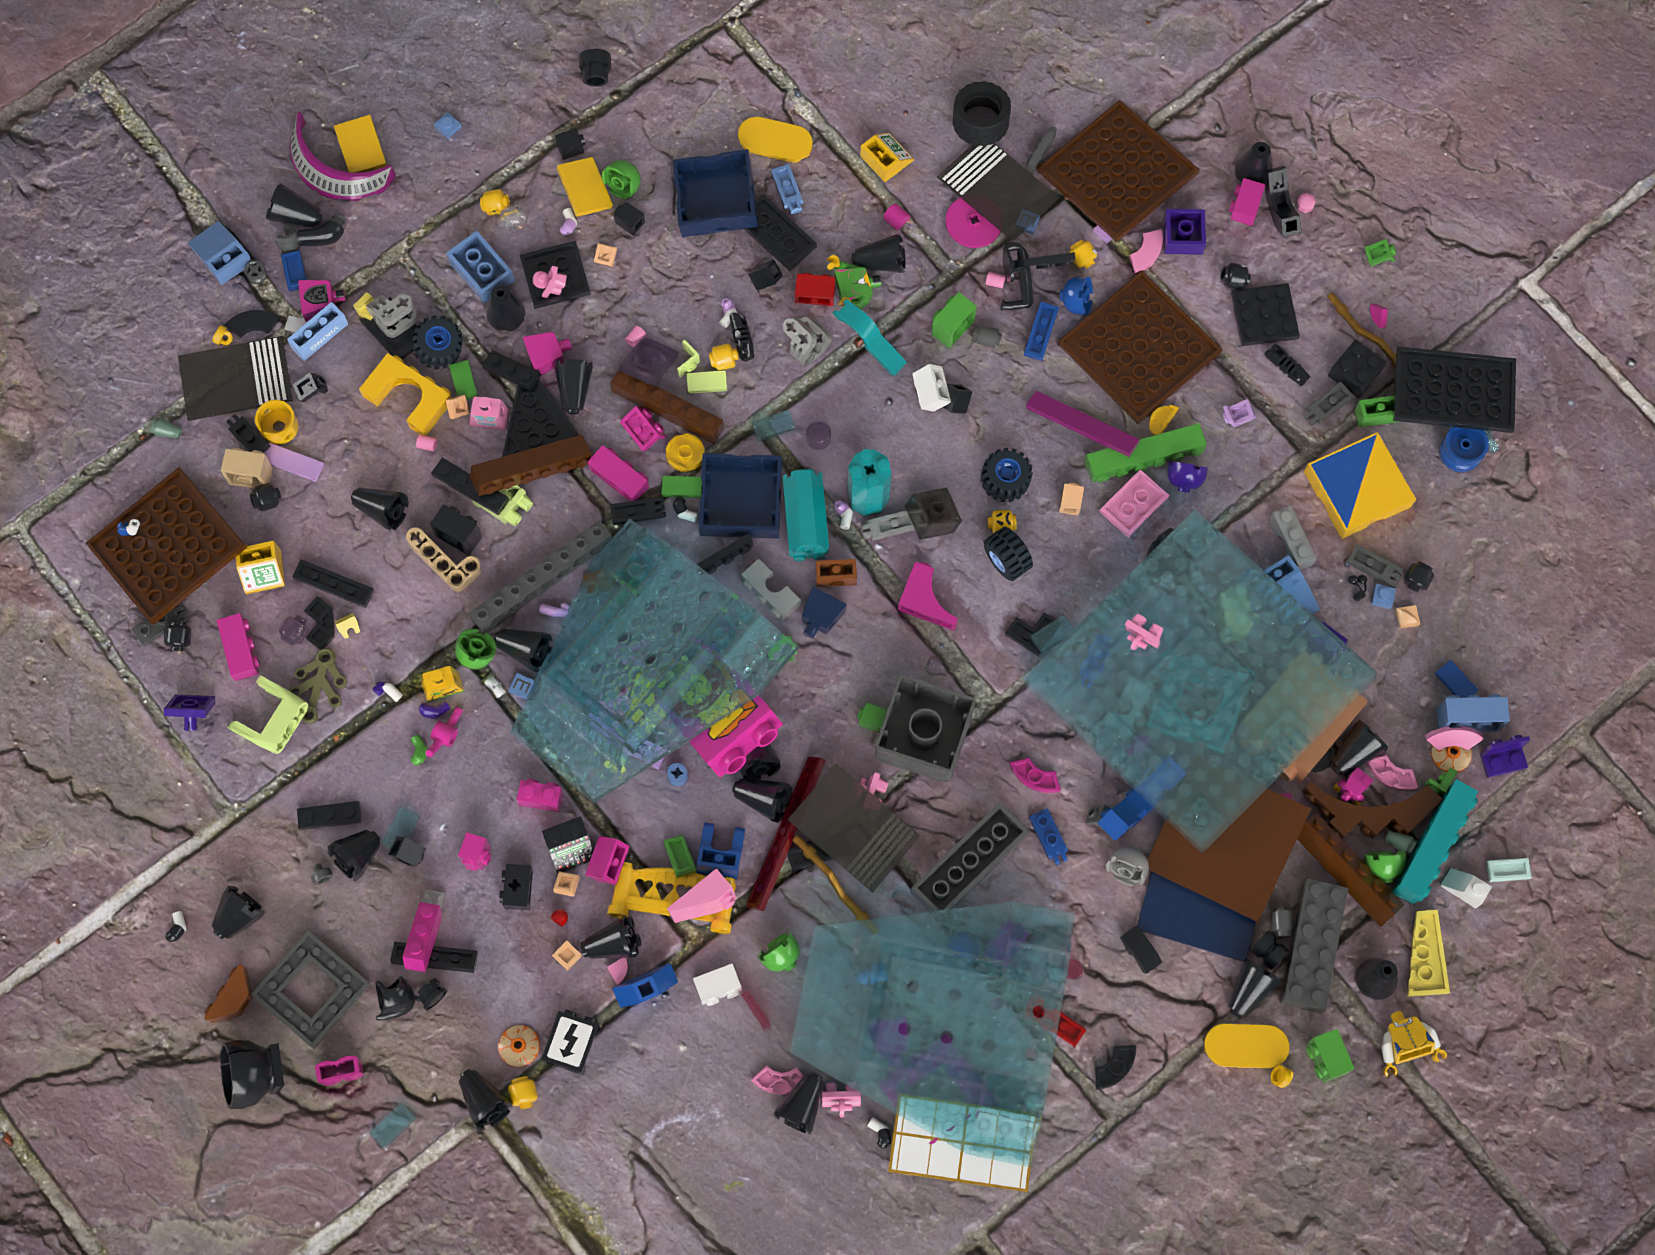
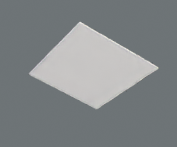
M288 316L284 329L296 332L307 322L302 318Z

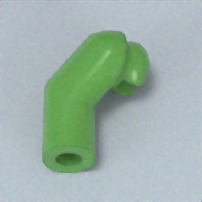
M418 734L411 738V742L416 748L411 757V762L414 765H420V763L425 761L427 756L426 750L428 749Z

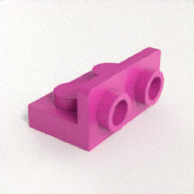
M635 406L620 423L640 449L646 452L656 441L665 439L667 436L663 432L664 428L662 425L653 420V414L649 409Z

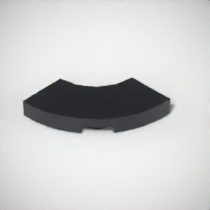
M250 310L232 317L224 325L228 330L241 338L246 333L252 331H262L268 334L280 321V318L268 311Z
M1136 1045L1115 1046L1111 1060L1104 1066L1095 1068L1096 1090L1112 1087L1128 1074L1135 1060Z

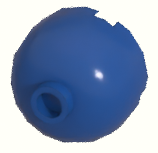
M1088 276L1073 277L1066 282L1064 289H1061L1060 300L1063 301L1064 306L1069 312L1077 315H1088L1090 313L1093 300H1089L1090 294H1093L1091 278Z

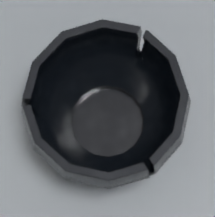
M249 1040L222 1042L220 1064L230 1063L220 1066L223 1092L228 1108L243 1109L256 1105L268 1092L269 1094H277L284 1087L279 1043L270 1044L265 1049Z

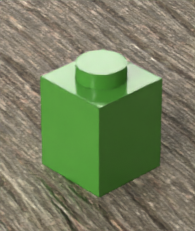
M866 702L865 707L860 708L857 719L860 720L859 726L880 733L887 709Z

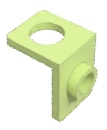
M686 340L682 341L683 349L691 358L677 369L680 378L687 372L691 373L700 362L699 354Z

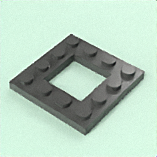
M308 930L250 995L311 1048L315 1049L371 984ZM310 961L340 986L312 1018L282 993Z

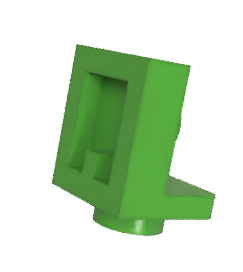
M1387 239L1364 247L1371 267L1391 260V262L1396 261L1394 256L1397 254L1396 248Z
M1450 767L1447 772L1442 771L1437 782L1429 778L1424 787L1428 785L1435 793L1442 797L1458 771Z

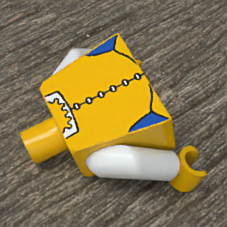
M1401 1011L1394 1012L1390 1016L1393 1023L1388 1025V1031L1384 1034L1382 1042L1383 1062L1386 1063V1066L1383 1068V1074L1388 1077L1387 1069L1390 1067L1393 1069V1075L1396 1076L1397 1068L1393 1066L1392 1062L1400 1064L1431 1054L1434 1062H1439L1438 1053L1441 1054L1442 1059H1446L1447 1053L1440 1049L1441 1044L1434 1028L1424 1022H1420L1415 1016L1405 1019Z

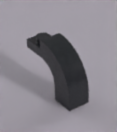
M1281 166L1266 170V199L1276 229L1283 237L1301 233L1300 214L1294 209L1289 195L1287 168Z

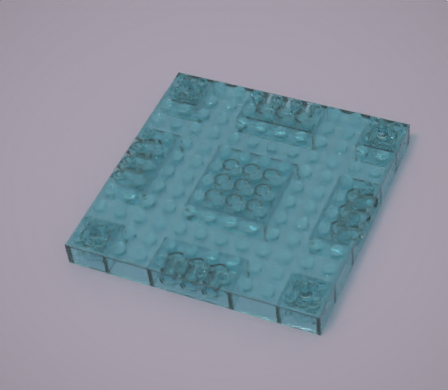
M1194 510L1023 679V682L1039 700L1193 846L1203 853L1376 679L1377 672L1201 514ZM1138 613L1147 619L1143 629L1149 631L1153 623L1162 627L1163 633L1160 637L1158 648L1148 644L1146 649L1139 646L1136 650H1133L1131 648L1133 642L1127 639L1131 633L1125 630L1126 621H1131Z

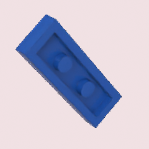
M1040 302L1024 356L1043 361L1059 310L1058 306Z

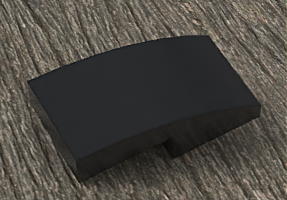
M1134 926L1120 936L1129 955L1134 956L1143 973H1149L1162 963L1158 953L1138 926Z

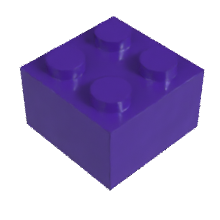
M1166 209L1163 218L1164 254L1203 255L1206 246L1205 209Z

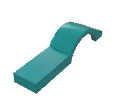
M845 299L843 301L845 305L841 310H834L832 314L839 321L853 328L862 338L867 351L891 376H895L907 361L881 335L874 321L865 312Z

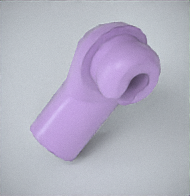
M562 603L560 608L542 604L539 611L541 614L552 617H567L570 614L571 607L566 603Z

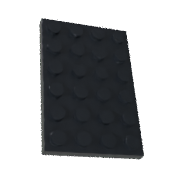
M1397 347L1393 421L1505 433L1514 432L1516 358Z

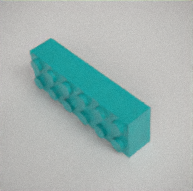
M1457 779L1450 784L1442 796L1443 800L1437 805L1411 854L1404 873L1399 877L1392 890L1396 896L1412 905L1418 901L1421 902L1424 897L1428 896L1432 889L1429 884L1436 880L1440 874L1441 869L1438 867L1447 860L1450 855L1448 849L1452 844L1456 843L1460 835L1457 832L1461 827H1464L1469 818L1466 814L1471 809L1473 810L1478 801L1476 798L1478 791Z

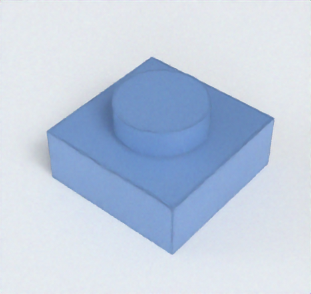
M448 112L434 123L435 128L447 139L462 127L461 123Z
M1376 584L1371 605L1391 609L1396 588Z

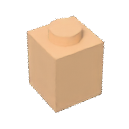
M1077 483L1064 484L1060 513L1079 516L1084 487Z

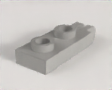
M911 509L870 519L867 521L868 524L860 527L861 531L870 530L862 535L864 539L872 537V540L914 531L917 528Z

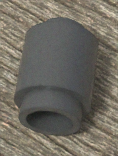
M976 325L972 340L977 341L976 344L995 348V345L1000 344L1002 334L999 333L997 328Z
M1287 907L1275 908V911L1271 912L1272 933H1275L1276 938L1292 937V911L1287 910Z

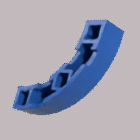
M1176 754L1169 757L1165 755L1158 762L1160 766L1139 787L1135 788L1133 786L1125 794L1127 797L1111 809L1109 807L1100 814L1102 819L1098 824L1114 841L1122 837L1130 827L1133 828L1165 799L1163 794L1167 790L1170 792L1172 789H1175L1187 777L1190 768Z

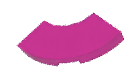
M1030 757L1009 763L1017 779L1028 788L1042 793L1061 791L1055 771L1039 769L1032 763Z

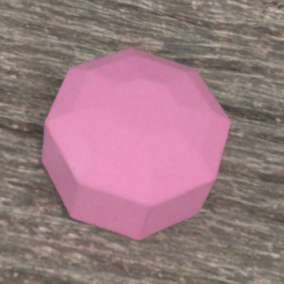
M1303 193L1299 195L1296 206L1299 211L1307 213L1312 211L1316 201L1313 195Z

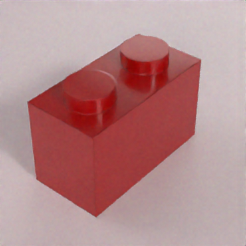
M807 272L797 274L795 303L833 306L836 277L828 274H822L821 276L812 275Z

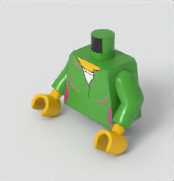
M831 255L827 258V261L831 262L827 265V268L829 270L836 269L834 270V277H836V286L840 297L838 305L843 307L845 305L843 301L847 299L862 310L872 299V288L882 286L880 276L868 277L866 268L843 262L836 255Z

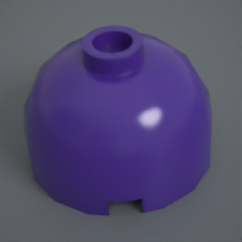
M1169 461L1167 476L1170 483L1178 487V491L1190 493V489H1198L1203 485L1208 467H1198L1192 464Z

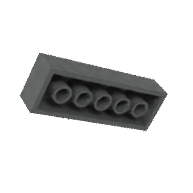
M999 802L911 888V894L940 922L1028 836L1029 830Z
M1308 878L1303 882L1280 1004L1320 1014L1326 1010L1348 888Z

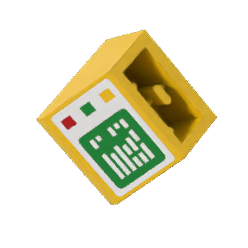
M890 133L875 134L861 145L860 157L884 182H887L914 161V158Z
M275 541L247 546L236 557V567L245 594L285 586L282 553Z

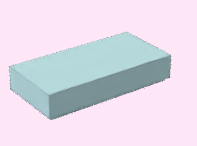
M1529 858L1486 861L1489 882L1528 880L1532 878Z

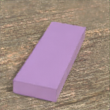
M269 443L271 447L264 454L272 466L311 481H317L324 467L323 462Z

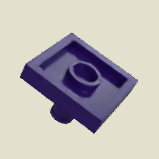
M175 694L164 707V716L184 717V730L189 731L190 728V731H195L198 729L197 718H205L215 705V696Z

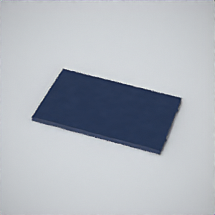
M1152 872L1150 873V880L1143 906L1139 913L1137 926L1142 932L1243 962L1247 958L1256 921Z

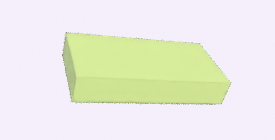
M726 370L687 373L688 394L727 391Z

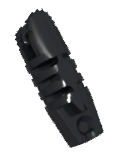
M731 313L729 319L736 349L741 360L747 362L755 357L749 326L745 316Z
M1274 344L1271 346V349L1264 352L1269 361L1276 367L1279 366L1280 371L1288 374L1287 377L1300 386H1303L1309 380L1310 375L1303 369L1301 364H1297V361L1292 356L1289 357V354L1279 345Z

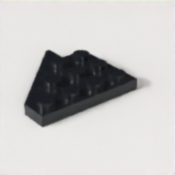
M539 379L530 391L519 385L517 386L502 457L579 435Z

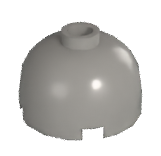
M1125 846L1116 849L1112 853L1106 864V870L1108 873L1111 870L1115 880L1125 885L1135 886L1136 883L1142 885L1149 871L1148 859L1139 848Z

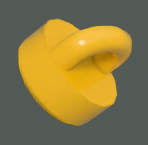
M220 325L212 338V342L217 345L220 343L229 345L233 337L227 331V327ZM225 335L228 337L227 340L223 339Z
M1282 1065L1276 1066L1271 1072L1270 1079L1272 1084L1280 1088L1286 1087L1293 1078V1071Z

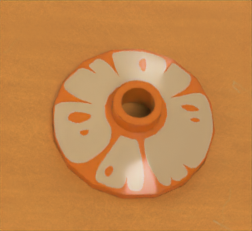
M1432 745L1431 756L1435 765L1442 771L1447 772L1451 767L1461 772L1470 764L1472 750L1471 748L1467 750L1459 746H1450L1438 750ZM1450 749H1455L1456 755L1451 754Z
M515 1025L508 1028L501 1035L498 1042V1052L502 1060L513 1067H525L531 1064L537 1058L540 1051V1040L537 1034L530 1027L524 1025ZM518 1041L522 1042L520 1049L515 1048V1043Z

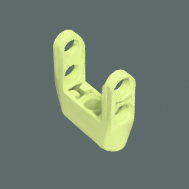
M260 675L256 680L258 686L282 700L261 734L238 721H231L227 728L254 744L278 754L284 749L308 709V703L287 689Z

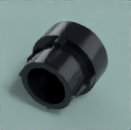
M588 49L579 54V68L583 76V84L598 87L608 83V72L611 70V54L608 51Z

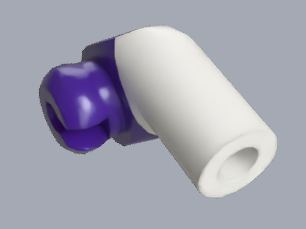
M379 681L373 687V691L378 696L385 692L395 702L403 696L391 683Z

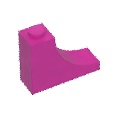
M915 562L898 604V611L955 631L958 618L945 611L934 596L932 589L934 568L925 562Z

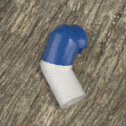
M137 519L130 520L129 525L127 522H124V524L120 522L117 525V532L121 536L136 535L140 522Z

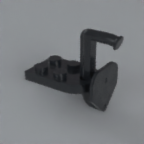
M1004 243L1003 269L1004 275H1006L1005 281L1006 283L1014 282V272H1019L1022 300L1010 302L1002 300L1000 310H1017L1031 307L1034 303L1030 266L1036 265V269L1050 268L1051 263H1055V267L1070 265V261L1076 260L1075 252L1029 258L1026 249L1020 243ZM1010 251H1017L1018 260H1012Z

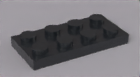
M761 195L755 201L758 227L746 228L744 230L790 272L817 247V243L765 195Z

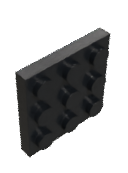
M576 240L520 255L534 309L591 295ZM552 266L558 267L557 273L567 275L564 288H562L560 295L550 293L548 298L542 297L545 288H538L533 284L532 278L534 274L539 271L548 274Z
M1289 283L1231 291L1241 346L1299 339L1300 335Z

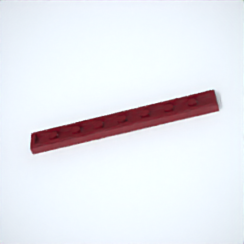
M808 756L746 907L764 911L826 760Z

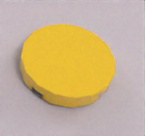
M689 433L676 435L668 442L666 459L675 470L691 472L702 464V454L705 453L702 441L695 435Z

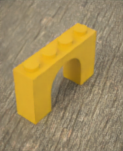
M387 353L359 388L361 395L378 407L394 387L401 384H411L418 387L422 391L421 401L406 421L409 428L420 435L427 436L448 409L446 399L452 398L451 392L444 386H437L435 381L429 376L424 377L420 375V372L415 367L405 365L400 357L396 355L393 357Z

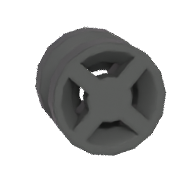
M253 260L246 264L244 271L251 283L261 284L266 280L267 273L261 262Z

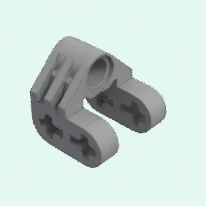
M381 294L366 305L376 324L390 338L399 336L418 320L417 313L413 308L412 299L406 294L398 295L391 301ZM403 301L404 303H407V306H401L400 303ZM407 314H409V315L412 316V318L409 319V318H406L405 316H406ZM393 325L396 327V329H390L389 326Z
M803 317L801 319L788 318L783 323L784 332L792 339L790 342V354L804 367L819 358L831 343V334L813 317ZM791 323H795L793 327H794L796 330H791V329H792ZM818 335H823L822 342H819L820 337Z

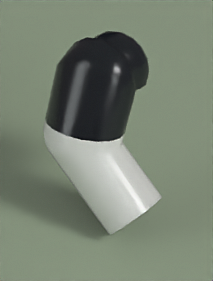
M676 498L673 502V508L677 516L684 520L696 522L698 513L687 509L684 498Z
M182 911L172 914L174 925L165 934V938L169 942L179 940L186 931Z
M873 1117L868 1127L878 1133L879 1140L877 1145L885 1149L891 1144L890 1130L888 1126Z

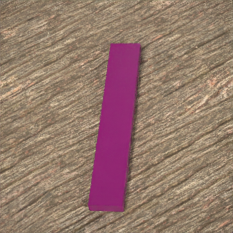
M1035 391L1026 404V409L1127 457L1131 456L1139 444L1138 438L1038 391Z

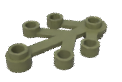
M328 648L318 651L314 661L304 667L297 668L294 672L295 677L303 681L308 677V673L318 668L317 675L289 690L291 693L299 690L297 696L301 698L305 691L313 687L308 709L302 718L306 724H312L318 719L316 707L322 689L327 695L331 707L338 708L342 704L341 698L334 693L325 678L327 669L333 676L334 684L338 689L345 688L347 680L344 676L340 675L334 665L336 655ZM325 656L330 657L327 662H323ZM300 671L305 672V674L302 677L298 676V673ZM340 679L344 680L342 685H338L337 681ZM337 698L338 703L332 704V700ZM312 713L313 718L307 719V715Z

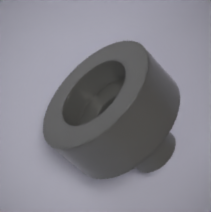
M320 863L313 866L315 873L311 875V879L314 885L325 883L333 877L329 867L322 868Z

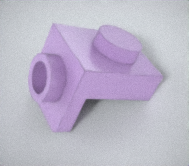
M1248 399L1230 407L1228 405L1223 406L1225 411L1223 413L1224 420L1233 427L1256 418Z

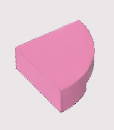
M621 958L607 967L617 985L621 984L627 975L628 963L626 958Z

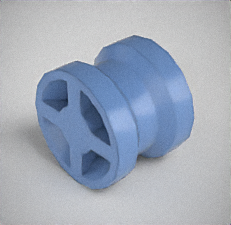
M673 763L668 767L667 777L669 782L674 786H682L687 782L688 773L683 764Z

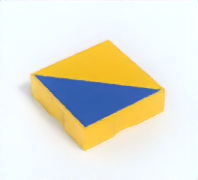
M1378 432L1308 463L1304 470L1316 495L1325 505L1328 516L1341 539L1367 528L1378 520L1387 519L1411 508L1416 501L1414 494Z

